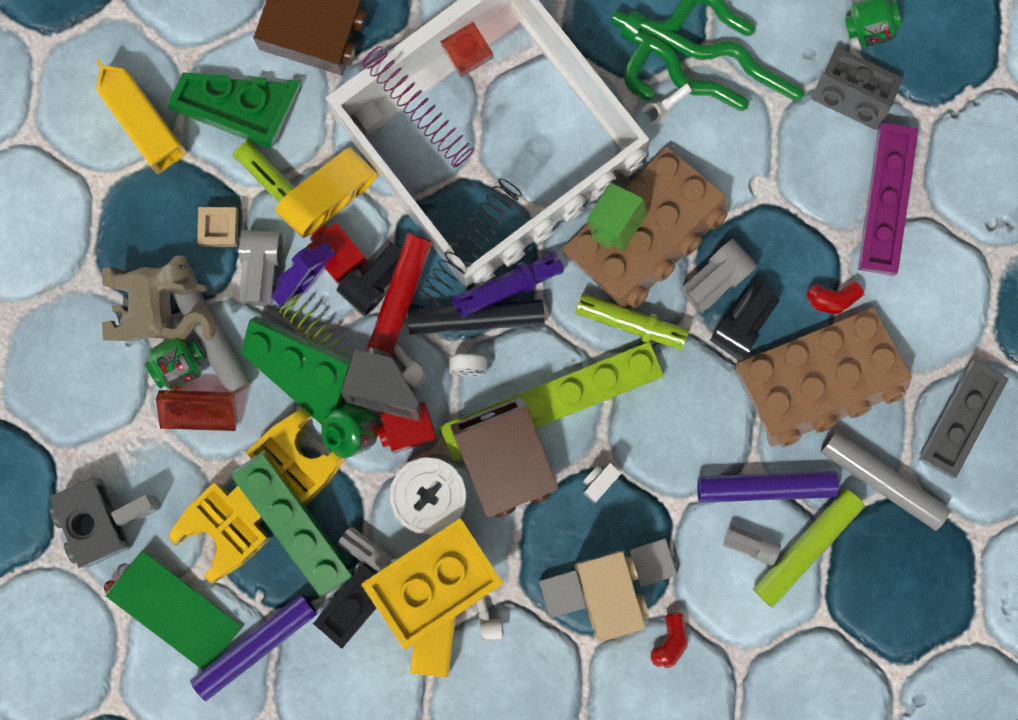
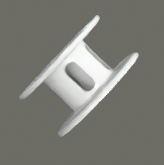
M423 457L409 462L397 472L391 484L389 501L393 514L404 527L415 533L435 535L462 517L467 504V490L463 478L452 465L441 459ZM437 482H440L442 487L435 494L439 498L438 502L435 505L427 503L421 511H418L416 506L423 499L419 495L420 491L423 488L431 490Z

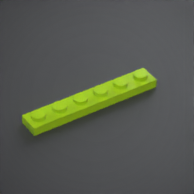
M647 342L439 427L453 462L463 459L450 427L454 423L522 397L535 429H538L659 380L664 375L650 342Z

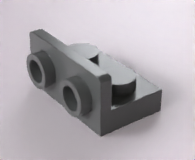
M836 46L811 99L877 130L890 111L903 78Z

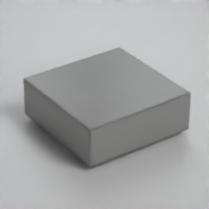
M143 495L113 511L111 515L116 525L130 526L158 511L160 506L155 496Z
M666 539L628 550L635 564L640 587L677 576Z
M576 570L539 581L549 618L587 608Z

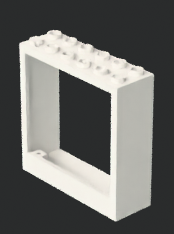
M457 0L388 51L387 57L374 66L371 72L372 75L378 74L390 61L395 60V63L380 75L378 82L387 80L396 69L402 67V70L387 82L385 90L393 88L405 75H409L401 85L395 88L392 97L402 94L410 84L415 82V85L401 97L398 103L402 105L408 102L415 93L422 90L421 94L408 104L410 106L520 24L621 151L471 264V266L466 268L459 257L446 253L450 261L465 272L463 274L454 266L446 263L466 290L492 280L495 277L493 272L503 264L507 267L514 265L525 255L524 248L532 242H535L537 245L543 243L555 232L553 227L563 219L567 223L575 219L584 211L582 205L592 197L599 200L610 182L613 183L622 174L625 178L633 175L643 166L642 160L647 156L645 152L650 139L539 0ZM371 68L364 69L326 97L331 113L338 125L369 165L378 173L379 178L426 239L433 242L432 246L440 257L448 261L445 257V252L454 253L366 138L402 112L406 105L397 106L398 98L391 99V91L383 90L385 83L377 84L378 76H370Z

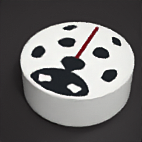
M478 354L454 355L449 359V373L461 377L487 374V358Z

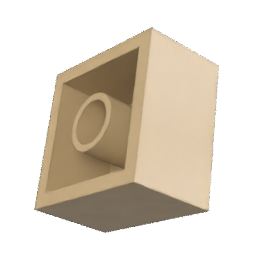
M616 551L574 563L594 636L599 642L646 629L643 620L649 618V612L643 595H636L632 581L638 580V575L632 557H625L623 551Z

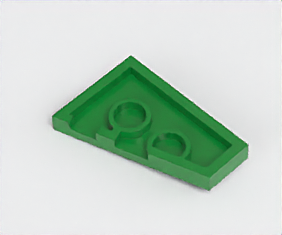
M183 72L167 104L171 111L272 149L301 89V81L287 80V83L268 82L267 78L253 77V80L230 79L228 75Z
M258 316L249 320L241 354L322 425L328 413L342 407L344 396L341 391L352 359Z

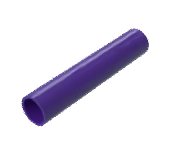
M836 471L698 476L697 493L699 503L837 498L839 482Z
M304 594L298 595L190 680L193 689L204 701H208L317 616L318 613Z

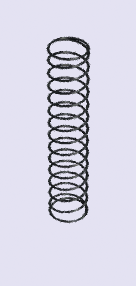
M503 178L498 179L500 186H493L492 188L493 193L495 195L488 194L486 198L489 203H481L480 206L483 211L477 210L474 213L477 219H469V224L472 228L463 227V232L466 236L457 235V240L459 244H451V249L454 253L449 251L445 252V257L448 261L439 260V265L443 270L433 268L432 271L437 278L431 276L427 277L426 279L430 286L421 285V289H418L419 294L423 296L426 300H428L430 303L434 304L437 307H441V304L434 297L425 292L422 286L434 290L445 299H447V297L441 292H439L430 283L428 278H432L434 280L439 281L440 283L444 284L447 288L453 291V288L444 283L437 276L434 270H439L449 275L456 282H459L457 278L449 274L443 268L440 261L446 262L454 266L461 273L465 274V272L461 268L457 267L450 261L446 253L459 257L463 262L471 266V263L468 262L466 259L462 258L453 249L452 245H457L465 249L468 253L477 258V255L469 249H467L459 241L458 237L466 238L470 240L478 248L483 249V247L480 244L472 240L466 234L464 229H470L476 232L486 241H489V239L485 235L477 231L472 226L470 220L481 223L489 231L495 233L494 229H492L487 224L483 223L478 218L476 212L486 214L495 223L501 225V222L499 220H497L495 217L491 216L484 210L482 204L492 206L501 215L507 217V214L505 212H503L501 209L494 206L490 202L488 196H494L498 198L507 207L513 209V206L510 203L500 198L495 193L494 188H500L504 190L510 197L519 201L518 197H521L522 193L515 185H513L509 181ZM500 180L509 183L520 193V195L509 190L501 183Z

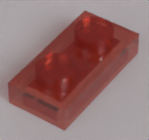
M158 390L155 400L160 429L236 431L238 417L235 392Z

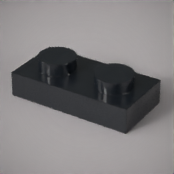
M365 564L360 567L313 622V625L341 649L346 646L377 609L361 585L376 574Z

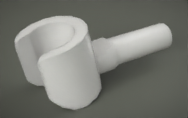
M687 83L663 101H654L646 104L642 108V114L651 111L655 107L658 111V117L650 125L662 123L669 118L670 109L674 104L693 89Z
M396 343L393 353L407 367L402 376L407 384L414 389H418L426 379V372L419 364L412 361L399 344Z
M482 598L476 602L479 611L481 635L486 641L502 640L501 619L489 620L485 598Z

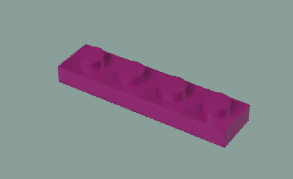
M881 123L878 126L857 270L890 276L898 274L918 128Z

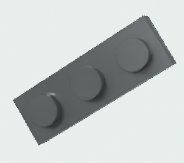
M977 360L971 361L919 460L950 478H957L1009 378Z

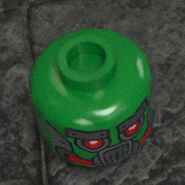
M857 0L851 5L852 16L845 17L849 39L857 37L859 44L864 48L894 40L897 29L902 28L896 0Z
M180 338L167 339L149 350V361L145 363V366L160 389L165 386L170 391H176L201 376L202 367L200 362L205 359V356L194 339L190 342Z
M352 404L328 413L321 426L324 444L330 452L342 458L352 457L369 450L376 443L378 437V423L372 412L368 408Z

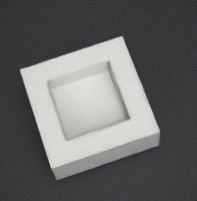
M611 463L604 469L597 465L583 481L588 486L583 494L593 503L597 502L621 475V472Z

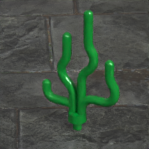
M681 0L674 14L665 21L651 20L634 9L630 16L617 9L610 23L622 29L620 37L637 45L625 67L624 82L630 92L643 100H650L654 96L653 88L638 78V74L651 52L664 60L668 74L677 88L680 89L688 83L693 89L689 93L690 95L711 96L738 111H745L749 107V101L746 97L719 83L695 81L687 77L675 50L697 60H712L721 56L733 57L738 61L744 72L754 80L793 101H800L804 98L805 93L801 87L760 66L750 51L741 44L722 41L702 46L676 33L686 22L696 5L706 4L712 8L719 20L731 29L745 36L753 35L756 31L755 24L734 13L725 0Z

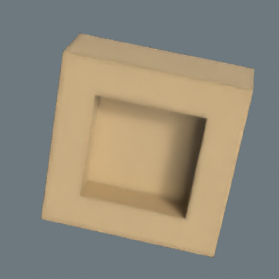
M198 207L197 244L200 247H238V209L236 207Z

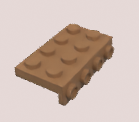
M668 147L664 148L624 188L643 198L648 213L625 251L615 246L606 248L597 243L592 238L588 224L562 249L564 255L617 302V305L627 309L631 307L636 308L641 305L648 296V290L658 280L660 282L666 280L673 272L675 264L684 255L692 254L700 245L701 238L710 229H717L725 221L728 214L726 195Z
M874 307L737 363L735 367L767 432V441L770 447L779 444L781 447H788L798 442L803 434L813 430L816 433L829 430L836 425L839 419L849 415L851 418H858L868 413L872 409L871 406L883 401L886 404L894 403L907 394L906 391L912 380L909 370Z

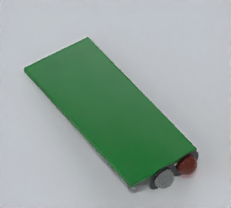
M143 550L131 564H120L117 568L119 579L117 581L108 580L103 587L106 593L105 597L201 670H204L220 657L243 627Z

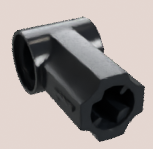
M388 239L361 268L359 266L354 268L338 285L336 291L362 316L372 312L385 297L401 249Z
M753 282L739 300L736 308L731 314H727L709 341L741 362L759 338V330L780 299L764 285Z

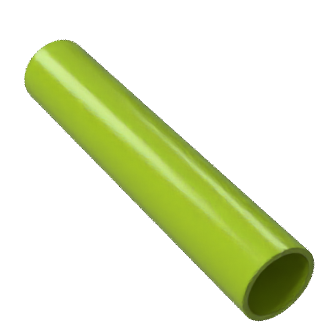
M844 489L754 587L753 591L766 604L774 608L863 510L865 504L854 493Z

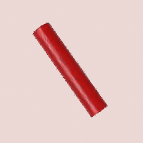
M407 234L366 352L368 348H376L387 352L389 357H392L430 252L432 241L415 234Z

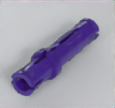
M551 252L528 264L521 262L515 265L514 270L463 293L454 295L453 302L456 310L461 308L462 310L459 311V315L465 318L478 310L523 290L528 293L535 289L536 284L563 274L562 262L560 259L554 261V259L558 258L555 252Z

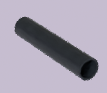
M543 299L496 302L465 318L459 315V311L462 309L456 310L455 305L409 308L408 310L410 335L545 325Z

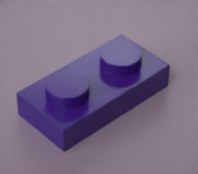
M327 242L314 249L307 246L292 258L291 261L294 265L280 275L278 278L280 284L272 294V298L280 308L293 296L305 294L336 253Z

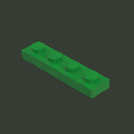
M266 451L233 470L231 477L320 597L352 578L353 570Z

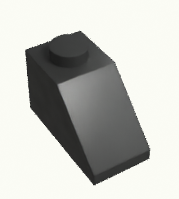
M368 348L367 352L358 349L354 350L341 391L346 402L421 422L423 414L419 403L394 360L389 357V354L376 348Z

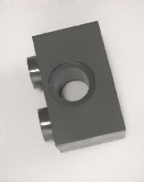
M89 478L49 497L52 503V507L49 508L52 521L57 528H62L67 542L64 543L65 552L73 564L77 563L78 568L91 567L131 549L122 526L116 525L111 515L115 509L102 479ZM86 514L91 515L94 520V528L88 535L82 533L80 529V521Z

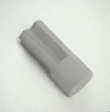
M732 525L729 526L722 545L771 566L775 564L781 549V545Z
M352 526L347 529L338 545L376 573L389 566L394 559L391 554Z

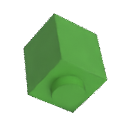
M610 182L588 216L587 223L591 230L592 238L597 243L606 248L615 246L625 251L648 213L643 198Z

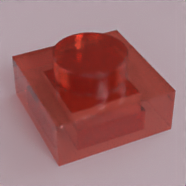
M474 22L440 41L442 49L460 77L493 59L492 50Z

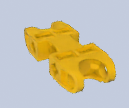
M301 409L270 428L245 453L252 459L266 451L306 506L330 483L346 458L338 457L333 452L328 456L323 454L313 459L303 455L300 449V439L305 432L303 428L311 420L312 415L306 409ZM266 447L279 459L283 466L271 455ZM291 472L308 491H306L289 473ZM216 482L211 484L186 508L168 536V539L175 546L182 543L190 535L195 537L199 533H207L213 538L216 544L215 557L211 561L213 566L204 575L210 584L217 582L244 565L272 538L259 525L263 521L262 517L239 486L229 493L220 483Z

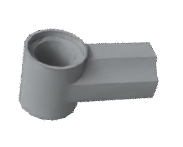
M242 231L239 245V258L242 263L239 292L240 303L253 306H273L272 294L275 287L276 266H280L283 251L282 233Z
M733 238L708 260L710 262L680 289L690 304L701 313L711 307L729 288H735L758 267L754 260Z

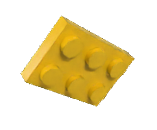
M459 518L361 585L405 651L504 583L462 519Z

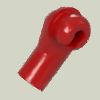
M853 280L839 292L824 289L822 285H813L807 291L806 298L815 310L836 315L850 307L863 297L865 293L862 287Z
M684 613L665 615L668 638L662 646L654 647L650 653L651 662L656 667L664 666L665 668H671L675 666L687 649L688 639Z

